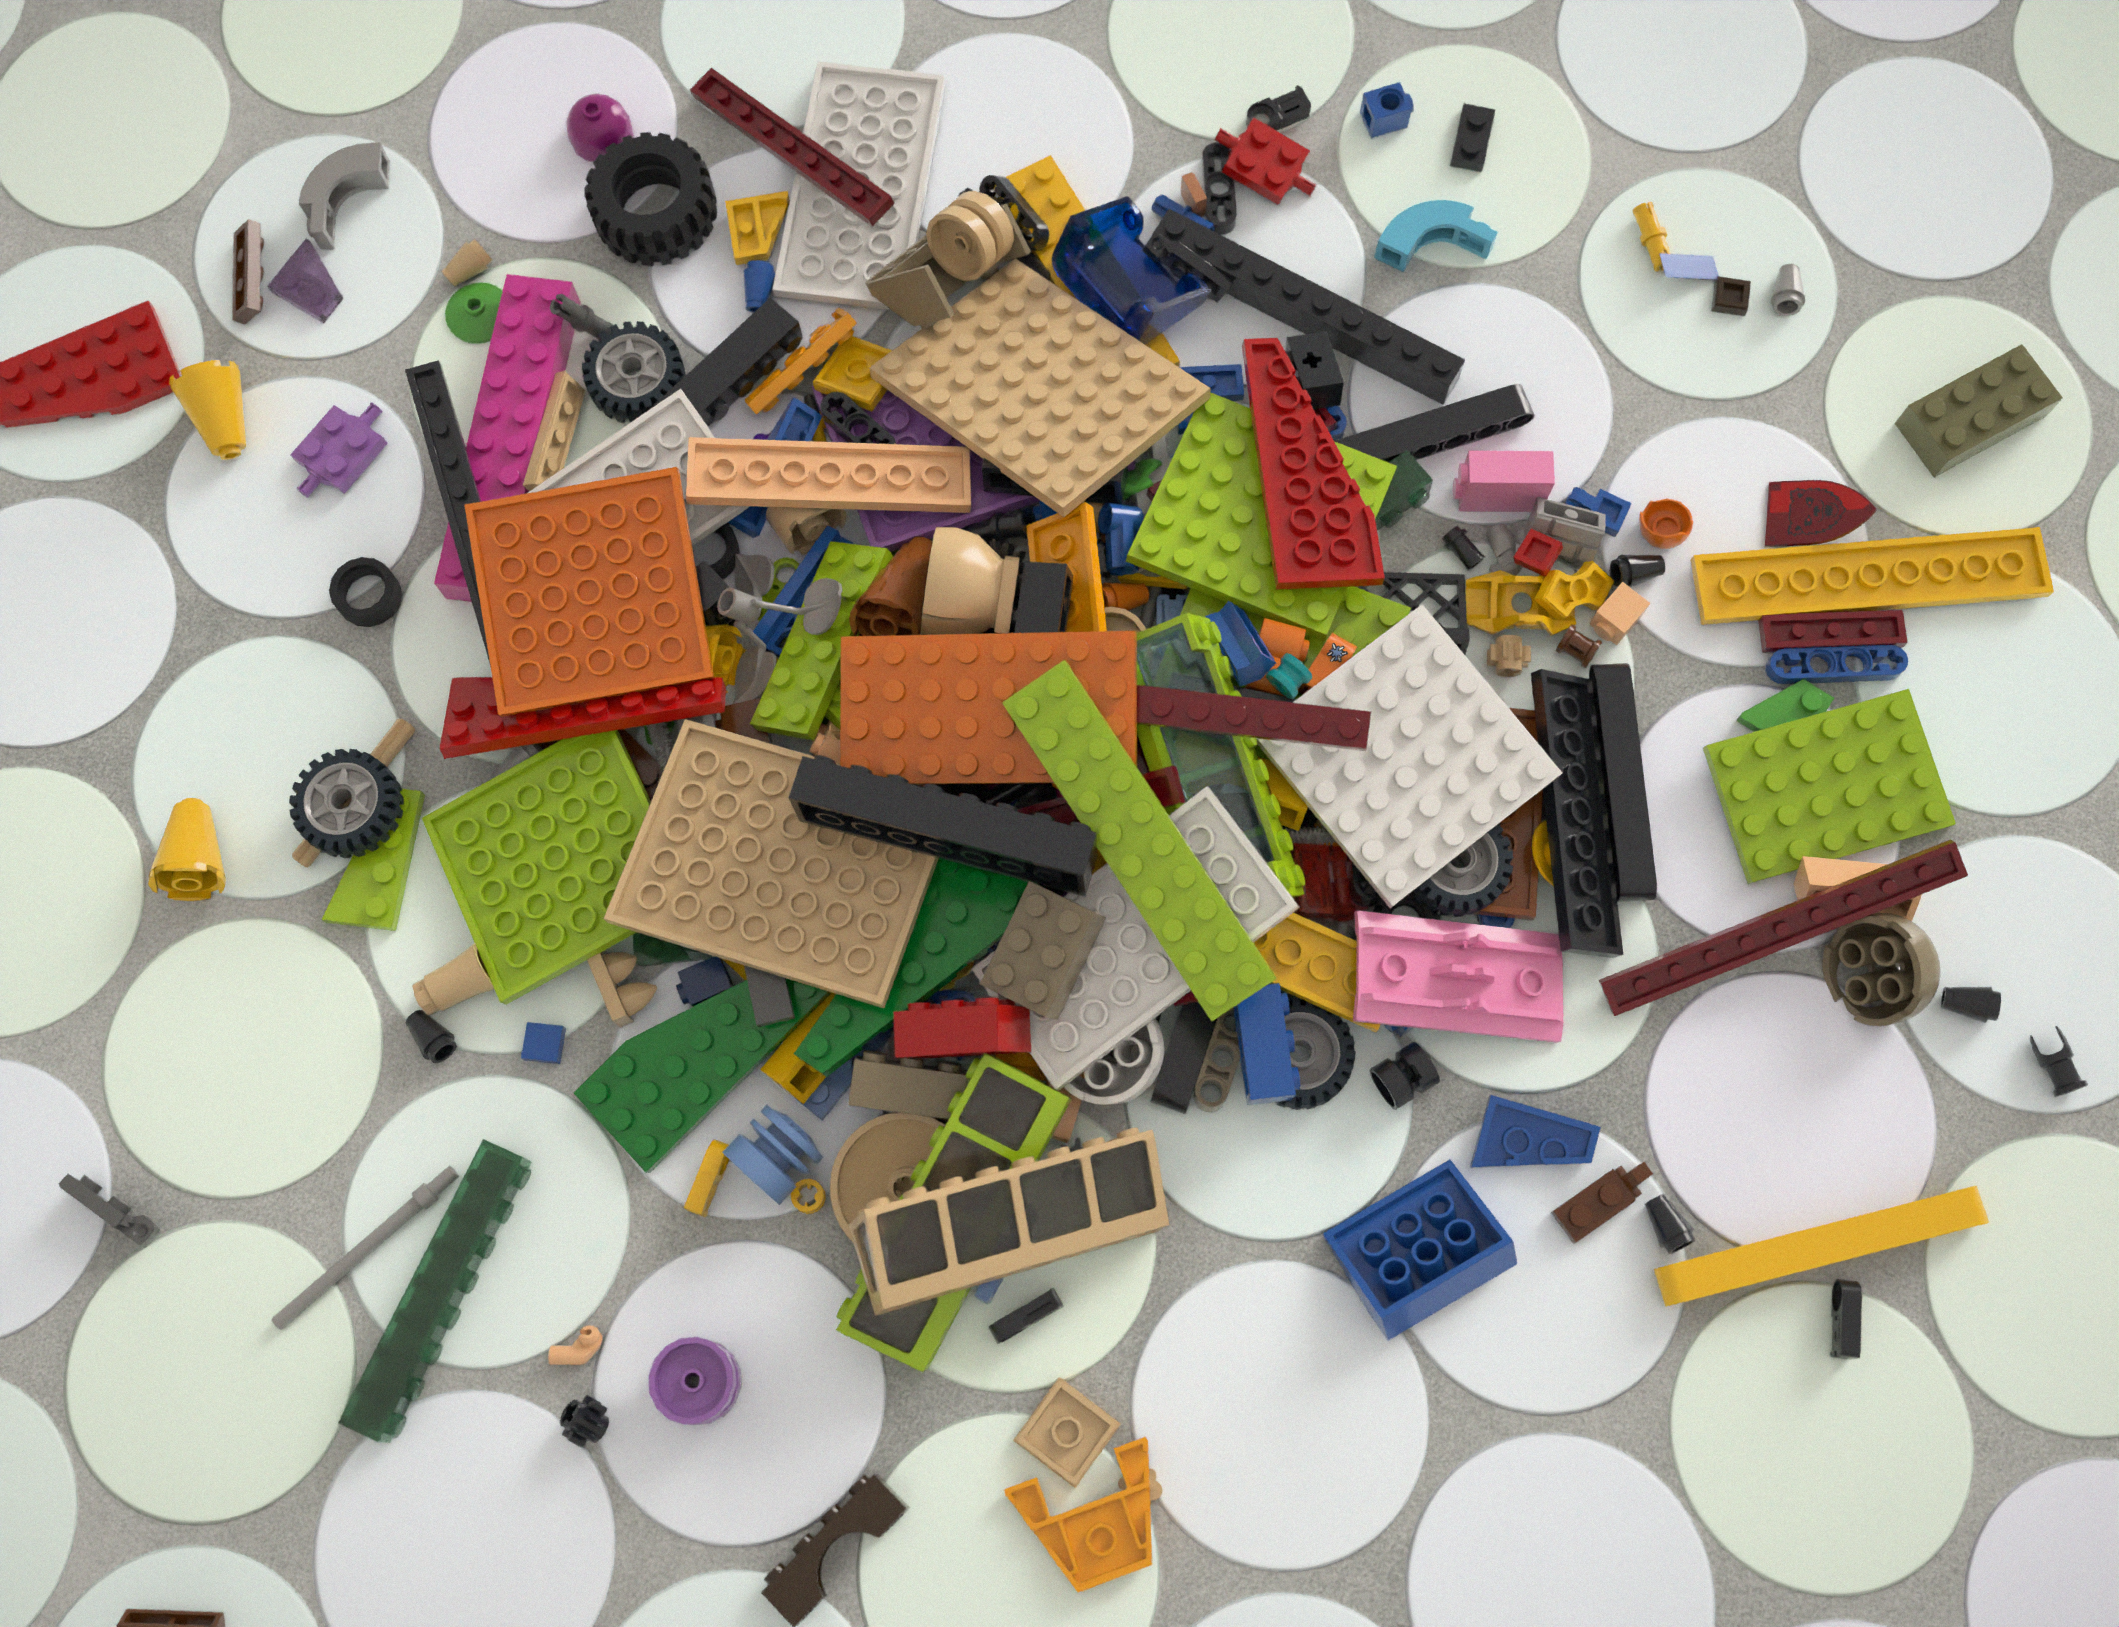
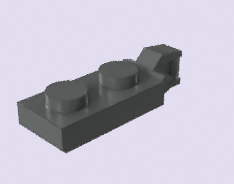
M67 1173L59 1183V1187L143 1248H146L160 1231L145 1215L134 1217L127 1215L131 1208L115 1196H112L108 1201L98 1194L103 1187L86 1175H83L79 1180Z

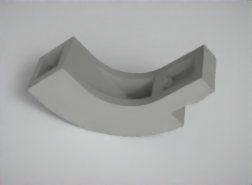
M380 142L351 145L330 154L311 171L305 180L299 196V205L307 216L308 234L315 239L321 250L334 249L336 216L340 206L346 199L365 190L389 189L390 159Z

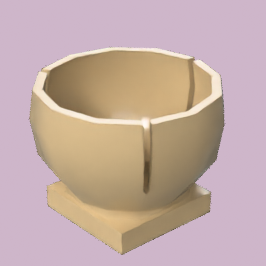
M936 527L925 587L921 635L982 634L990 628H994L995 633H1009L1020 558L1005 556L1004 559L1000 558L978 534L956 527Z

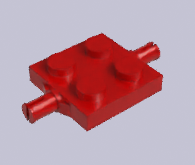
M1256 118L1252 119L1246 131L1240 134L1238 138L1222 128L1218 131L1214 141L1231 149L1229 159L1222 173L1277 205L1280 204L1285 193L1293 187L1309 195V197L1311 196L1317 184L1300 175L1302 164L1310 150Z

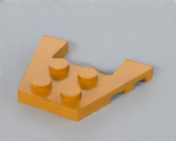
M1146 1436L1113 1448L1127 1486L1126 1489L1058 1515H1050L1038 1477L1004 1489L1006 1497L1015 1506L1023 1520L1035 1533L1078 1593L1152 1565L1149 1449Z

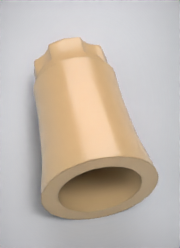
M475 943L459 956L425 975L424 979L412 985L417 1003L429 1016L439 1010L444 1011L476 995L495 990Z

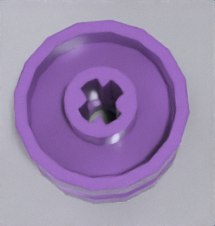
M700 1337L680 1338L665 1346L654 1359L649 1373V1394L656 1409L667 1419L684 1425L711 1424L724 1417L737 1402L742 1387L741 1369L735 1356L722 1344ZM698 1375L700 1378L699 1385L697 1387L690 1385L691 1376L697 1377Z

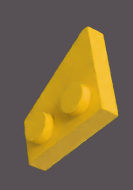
M788 191L725 201L736 265L747 264L753 260H769L789 206L790 198Z

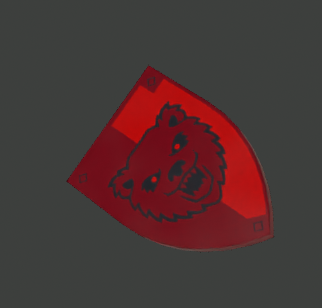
M1825 480L1769 482L1765 547L1816 545L1839 539L1863 525L1877 509L1862 494L1840 483Z

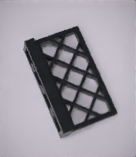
M1384 572L1385 579L1383 585L1389 591L1382 597L1390 599L1395 595L1411 608V612L1430 596L1441 606L1432 615L1436 621L1446 612L1458 620V628H1445L1440 623L1439 625L1465 655L1470 642L1466 615L1465 574ZM1406 584H1416L1424 592L1415 600H1412L1401 589ZM1441 585H1457V594L1449 601L1436 590ZM1354 586L1362 590L1368 591L1366 589L1368 586Z

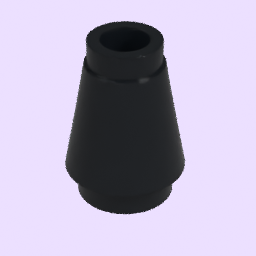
M1619 555L1617 559L1612 560L1610 563V577L1614 580L1613 584L1616 587L1624 582L1631 588L1665 573V561L1661 555Z
M1944 987L1941 997L1942 1009H1948L1986 1023L1987 1020L1996 1021L1998 1019L2001 1007V992L1992 991V987Z
M417 1010L406 1019L405 1024L409 1028L424 1059L431 1060L433 1063H440L449 1058L456 1050L457 1044L454 1041V1034L427 1015L424 1010Z
M1665 1194L1659 1195L1644 1204L1648 1210L1661 1248L1665 1247L1668 1254L1682 1250L1696 1240L1692 1234L1694 1231L1693 1227L1666 1198Z

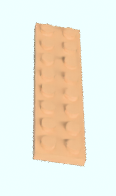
M688 437L687 504L970 513V449L960 446Z

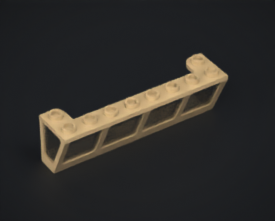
M1138 1127L1127 1129L1117 1133V1138L1107 1142L1104 1141L1103 1137L1082 1143L1083 1149L1070 1152L1069 1147H1062L1048 1152V1159L1035 1162L1033 1156L1026 1157L1011 1163L1012 1169L999 1172L998 1166L990 1167L975 1173L976 1179L963 1182L961 1176L954 1177L939 1183L940 1189L926 1192L925 1187H918L902 1194L904 1199L889 1202L888 1197H883L866 1203V1208L858 1211V1216L849 1224L875 1316L1149 1235L1168 1226L1169 1220L1153 1130L1139 1133Z

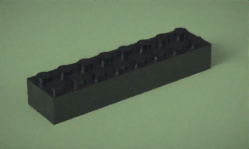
M816 755L814 759L802 756L788 797L800 822L1027 882L1031 881L1035 884L1086 897L1098 856V849L1096 847L1097 832L1091 831V828L1079 822H1070L1069 825L1058 823L1050 815L1040 812H1034L1032 815L1020 813L1016 807L1006 803H996L995 806L985 804L974 795L960 793L959 796L947 794L944 789L933 784H923L922 787L908 783L907 779L894 774H888L885 778L872 774L870 769L860 765H851L850 768L836 765L834 760L820 755Z

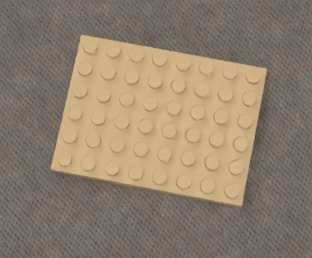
M1017 259L1011 261L952 305L951 308L954 312L952 317L939 320L928 328L920 329L869 368L872 379L981 458H986L997 466L1003 474L1063 517L1068 515L1113 476L1210 399V388Z
M685 719L610 901L604 920L609 924L885 1008L939 858L800 822L788 797L802 756L814 759V756Z

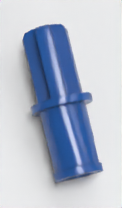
M1163 194L1156 197L1153 202L1152 211L1162 218L1167 210L1171 209L1214 231L1215 224L1193 213L1190 206L1183 207Z

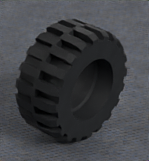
M642 132L639 137L632 138L629 135L623 137V142L617 145L612 143L606 148L607 153L604 156L599 154L593 162L595 169L591 168L588 171L586 177L587 185L584 188L586 206L603 244H607L609 250L616 256L623 255L625 261L636 264L637 260H640L643 266H654V262H661L662 265L671 264V260L679 257L680 260L689 256V250L692 248L697 250L704 243L703 236L708 237L714 228L712 222L717 218V198L706 163L702 161L700 154L695 148H688L687 142L675 137L674 140H671L669 134L658 133V136H652L651 132ZM663 184L679 190V194L673 203L660 212L639 215L624 209L628 199L643 187Z

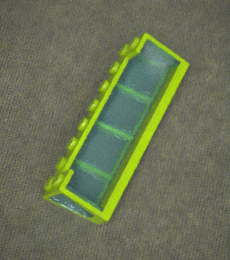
M1185 613L1137 633V685L1242 697L1238 690H1234L1230 678L1233 676V669L1229 659L1222 655L1219 646L1222 638L1219 628L1214 621L1211 622L1209 618ZM1137 724V735L1149 771L1177 766L1185 803L1208 786L1292 898L1304 895L1302 887L1305 885L1304 874L1300 866L1294 864L1290 851L1293 850V843L1286 829L1283 830L1278 818L1281 815L1279 802L1274 794L1270 795L1266 783L1269 780L1267 767L1261 759L1258 760L1254 748L1257 745V739ZM1185 803L1164 809L1170 815Z

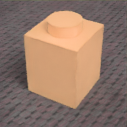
M1622 582L1597 610L1589 624L1600 638L1618 645L1643 616L1651 603Z

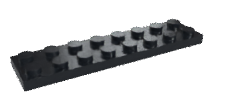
M1539 669L1531 673L1538 744L1562 772L1559 777L1543 788L1560 951L1615 958L1624 954L1592 679Z

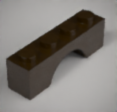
M864 1474L848 1491L853 1497L842 1508L835 1504L820 1520L825 1526L814 1537L810 1533L805 1535L792 1549L796 1556L786 1567L780 1562L764 1578L768 1586L761 1594L792 1627L798 1626L827 1596L822 1583L821 1571L824 1557L830 1546L841 1536L852 1532L867 1533L881 1538L910 1508L878 1474H874L870 1479Z

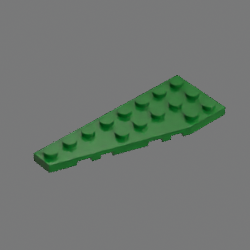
M939 858L885 1008L836 994L794 1052V1055L828 1077L863 1050L862 1046L880 1032L885 1033L894 1026L895 1011H908L909 1003L925 1002L956 978V973L974 959L978 961L987 954V949L1002 939L1028 882Z
M787 979L795 1018L758 1027L756 1025L748 982L745 980L626 1040L574 1094L646 1173H651L832 992Z

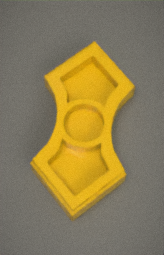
M1594 561L1584 562L1581 568L1572 575H1567L1560 570H1550L1544 578L1534 600L1555 619H1565L1578 605H1584L1591 610H1598L1604 604L1614 580Z

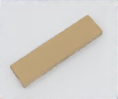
M566 371L555 373L523 486L529 491L562 470L565 466L586 391Z

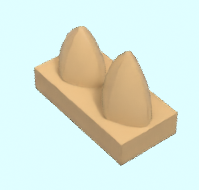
M601 952L587 959L612 1021L620 1028L632 1023L633 1019L631 1016L642 1010L650 1002L657 990L656 985L643 982L618 986V983L631 973L637 957L625 952H612L605 955Z

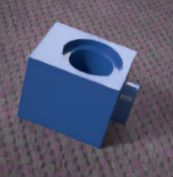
M1400 82L1364 92L1360 114L1371 139L1407 128L1414 105L1410 94L1404 92Z

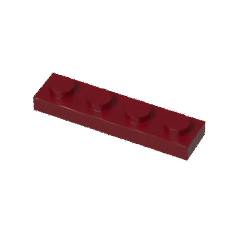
M1903 610L1762 615L1758 620L1762 653L1776 652L1786 648L1895 645L1903 648L1908 643Z

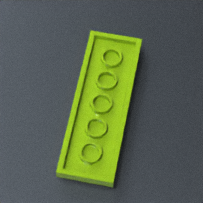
M830 541L812 583L823 578L834 579L841 583L842 598L838 615L830 629L821 635L808 633L803 626L804 615H797L750 722V725L757 731L814 741L841 679V637L854 636L849 622L850 612L857 599L867 590L879 571L885 568L892 559L893 555L887 548Z

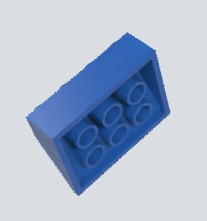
M1451 1159L1323 1233L1324 1239L1367 1311L1388 1341L1518 1264L1513 1240Z

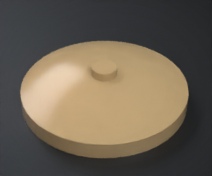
M891 1112L866 1122L845 1141L832 1167L830 1198L840 1227L853 1243L849 1224L858 1216V1211L866 1208L865 1204L875 1199L888 1197L889 1202L897 1201L904 1192L912 1189L915 1182L910 1180L911 1175L921 1159L927 1161L933 1150V1147L929 1146V1142L939 1125L946 1126L947 1123L937 1117ZM955 1133L926 1187V1192L940 1189L939 1183L954 1177L961 1176L963 1182L977 1178L975 1173L980 1170L976 1157L961 1134ZM981 1191L949 1199L947 1204L975 1217L979 1208ZM925 1206L913 1211L887 1262L916 1264L934 1259L945 1253L938 1210ZM896 1216L884 1223L878 1224L879 1235L884 1228L890 1230ZM950 1217L954 1244H957L970 1226ZM865 1228L860 1230L866 1253L871 1255Z

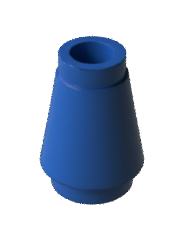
M759 260L749 261L747 268L743 270L745 309L752 313L769 299L775 279L774 266Z

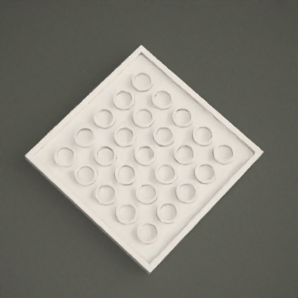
M1423 604L1293 702L1371 711L1367 751L1256 738L1258 746L1389 908H1392L1562 774L1561 770Z

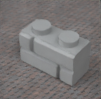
M1537 497L1525 525L1524 539L1530 529H1533L1562 542L1563 550L1559 555L1563 556L1566 560L1575 563L1593 561L1605 534V514Z

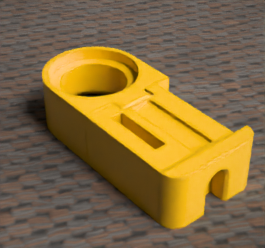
M713 1139L708 1146L684 1205V1209L705 1218L707 1217L713 1197L730 1160L722 1153L729 1144Z

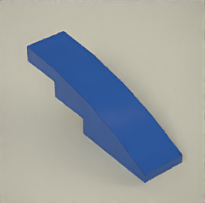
M794 397L790 400L767 440L811 441L823 415ZM750 506L727 523L754 539L760 535L767 520L766 511L768 507Z

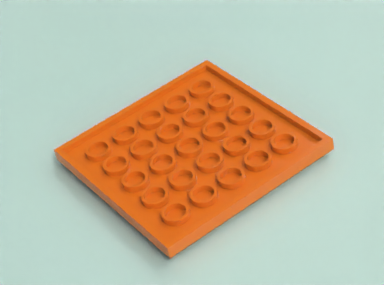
M677 467L464 505L499 716H510L567 704L588 702L599 698L616 697L631 692H643L660 689L665 686H677L700 680L714 679L680 473Z

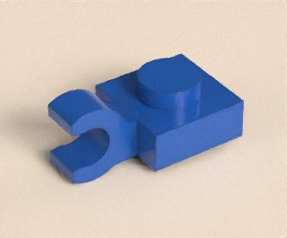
M1578 487L1573 488L1565 504L1605 514V533L1613 537L1618 534L1632 504L1602 489L1598 491L1596 496H1593Z

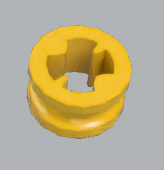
M810 1178L798 1181L795 1184L796 1188L790 1193L793 1206L805 1214H814L820 1211L826 1201V1192L823 1186ZM805 1187L810 1191L812 1187H815L818 1191L814 1195L816 1202L811 1206L807 1202L802 1206L799 1202L803 1197L800 1191Z

